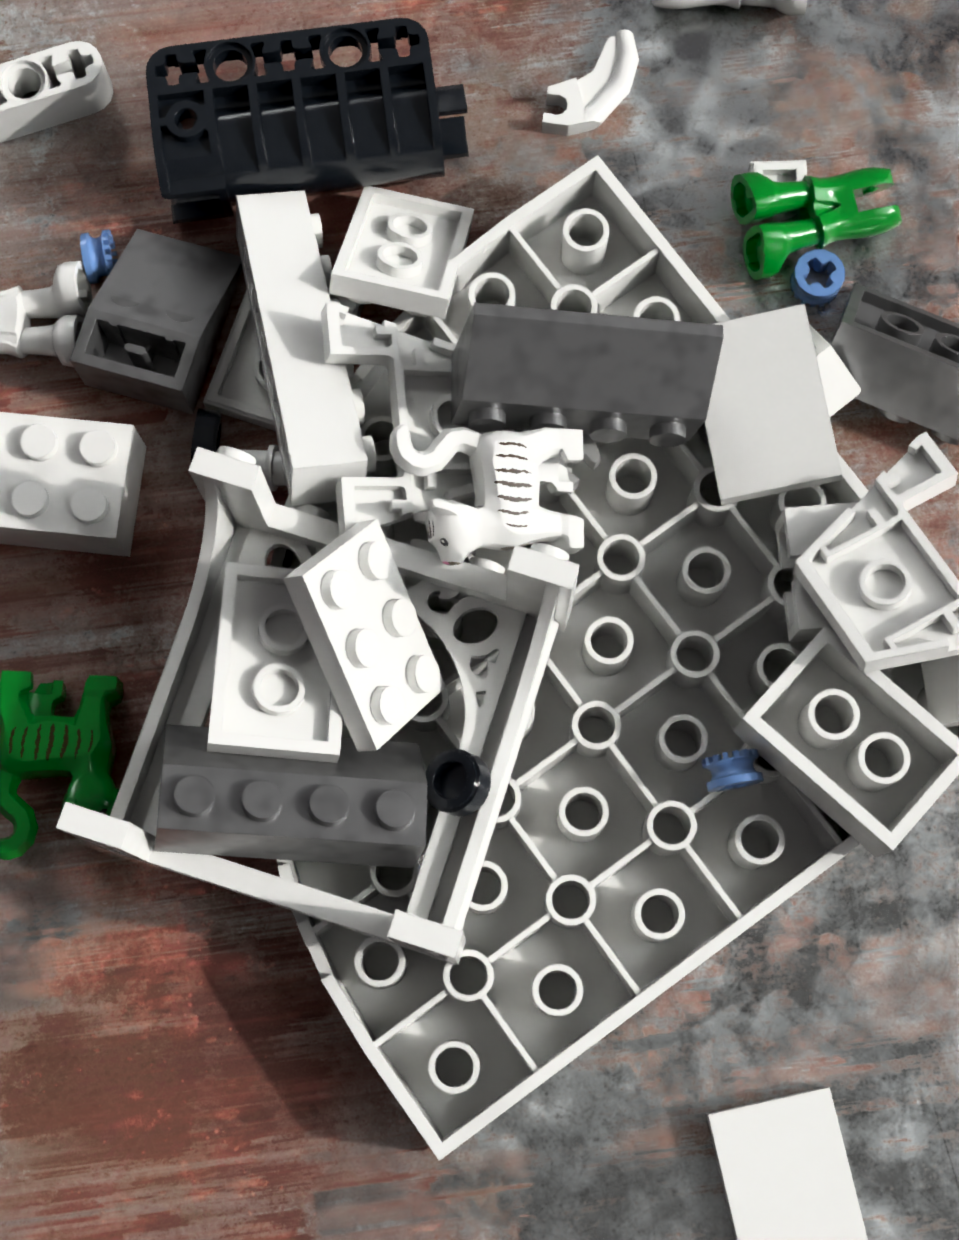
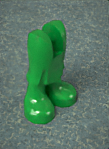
M868 167L830 177L818 178L805 175L802 181L793 182L772 181L758 172L735 175L731 183L730 197L735 218L740 224L757 223L777 214L799 209L800 220L754 225L746 232L743 239V256L751 278L760 280L774 276L779 273L788 255L800 249L814 246L816 249H822L828 244L840 240L877 236L901 225L902 218L898 205L858 212L855 199L892 187L894 182L891 170Z

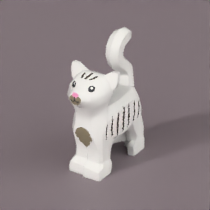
M402 424L393 429L390 434L389 449L394 462L407 473L423 477L441 471L456 452L469 455L475 494L474 507L454 500L436 498L431 501L430 510L414 514L415 522L426 524L428 541L437 548L443 564L449 566L462 564L469 553L480 547L508 551L514 549L515 545L526 546L537 542H547L548 545L557 547L568 554H575L584 548V519L570 514L549 511L539 506V484L546 485L552 495L573 492V482L569 480L567 468L559 463L561 457L565 463L583 460V430L544 427L526 432L489 431L480 433L465 427L444 429L431 442L427 450L417 451L413 448L411 434L407 425Z

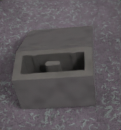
M137 229L88 307L73 349L70 362L84 384L194 414L243 269L241 257Z

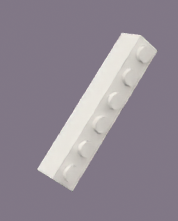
M305 190L236 195V237L291 506L335 502V485L340 477H366L367 473L376 471V452L372 436H362L360 425L365 422L363 395L360 388L351 389L349 378L354 376V364L325 363L321 311L326 302L341 304L339 298H330L328 292L332 265L329 255H320L318 249L323 246L321 218L319 213L310 214Z

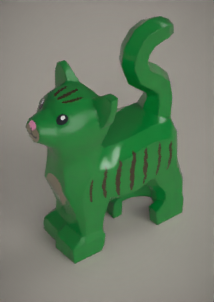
M2 670L0 680V813L13 824L14 830L10 836L0 838V859L11 860L23 856L34 844L39 829L34 809L17 794V788L22 780L71 777L72 780L62 802L61 812L65 802H69L110 816L119 792L111 777L117 747L111 728L110 712L112 707L122 702L124 693L123 682L117 676L89 675L77 713L74 717L54 716L55 706L66 699V686L63 680H54L52 683H40L33 693L29 692L33 689V673L31 671Z

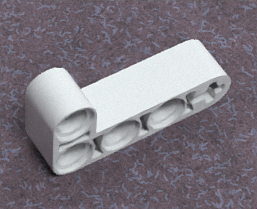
M74 41L1 63L0 143L82 118L104 109L111 102L113 85L97 48L87 42ZM31 91H38L34 96L22 99L25 94Z

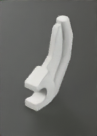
M619 30L616 36H610L607 39L592 72L578 80L575 77L548 86L546 105L560 106L565 111L558 115L544 112L542 133L570 136L594 130L623 101L631 90L639 62L634 36L631 31Z

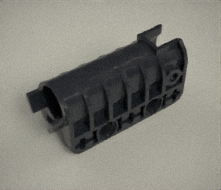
M394 18L168 46L155 52L147 62L146 80L155 163L161 195L164 199H171L173 224L233 217V203H236V195L302 190L309 194L444 177L445 159L469 157L464 116L439 119L441 116L467 113L463 84L435 87L429 39L426 30L419 22L410 18ZM407 38L408 44L411 46L409 56L399 57L396 49V40ZM370 43H378L380 61L372 62ZM354 46L362 52L360 60L349 67H340L330 60L332 52L338 47ZM319 50L323 68L315 69L312 51ZM294 53V57L297 60L294 65L295 69L284 71L280 63L283 59L282 54ZM263 57L266 75L258 76L255 58ZM240 60L247 65L245 74L235 81H225L216 75L217 68L225 61ZM204 64L208 82H200L197 65ZM175 66V68L179 67L182 73L179 76V84L168 85L165 78L169 74V67ZM187 118L195 119L192 128L183 129L181 121Z

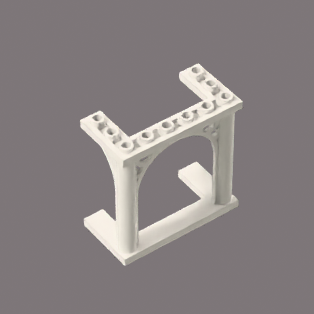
M220 446L217 452L197 447L188 471L205 500V522L198 565L186 609L110 816L65 802L56 828L99 848L459 965L466 943V938L462 931L556 633L557 631L565 632L572 609L580 564L568 561L569 554L557 547L543 543H533L530 549L515 545L507 568V575L504 574L505 568L502 565L480 557H471L469 563L462 562L459 565L449 566L441 562L437 548L429 543V541L412 539L410 545L387 538L388 532L381 528L392 551L404 585L405 583L413 585L407 589V592L415 607L418 619L430 628L443 643L459 674L465 702L464 730L459 749L480 757L486 763L491 776V787L488 797L477 811L460 817L439 811L406 912L396 909L395 913L391 914L213 855L155 851L165 727L166 724L204 727L212 702L225 563L234 562L266 566L269 553L275 548L284 547L291 550L298 557L302 565L312 557L311 554L315 555L339 537L338 523L329 520L330 514L325 510L310 504L294 506L293 509L276 504L261 467L255 464L256 459L250 454L229 446ZM434 594H439V601L449 602L454 599L460 600L445 614L435 612L428 607V600ZM476 610H486L495 615L497 619L496 629L485 640L477 643H464L454 636L455 625L467 613ZM496 651L499 652L496 663L487 660L488 675L486 678L477 676L470 669L472 659L485 658ZM485 693L482 705L478 706L476 694Z

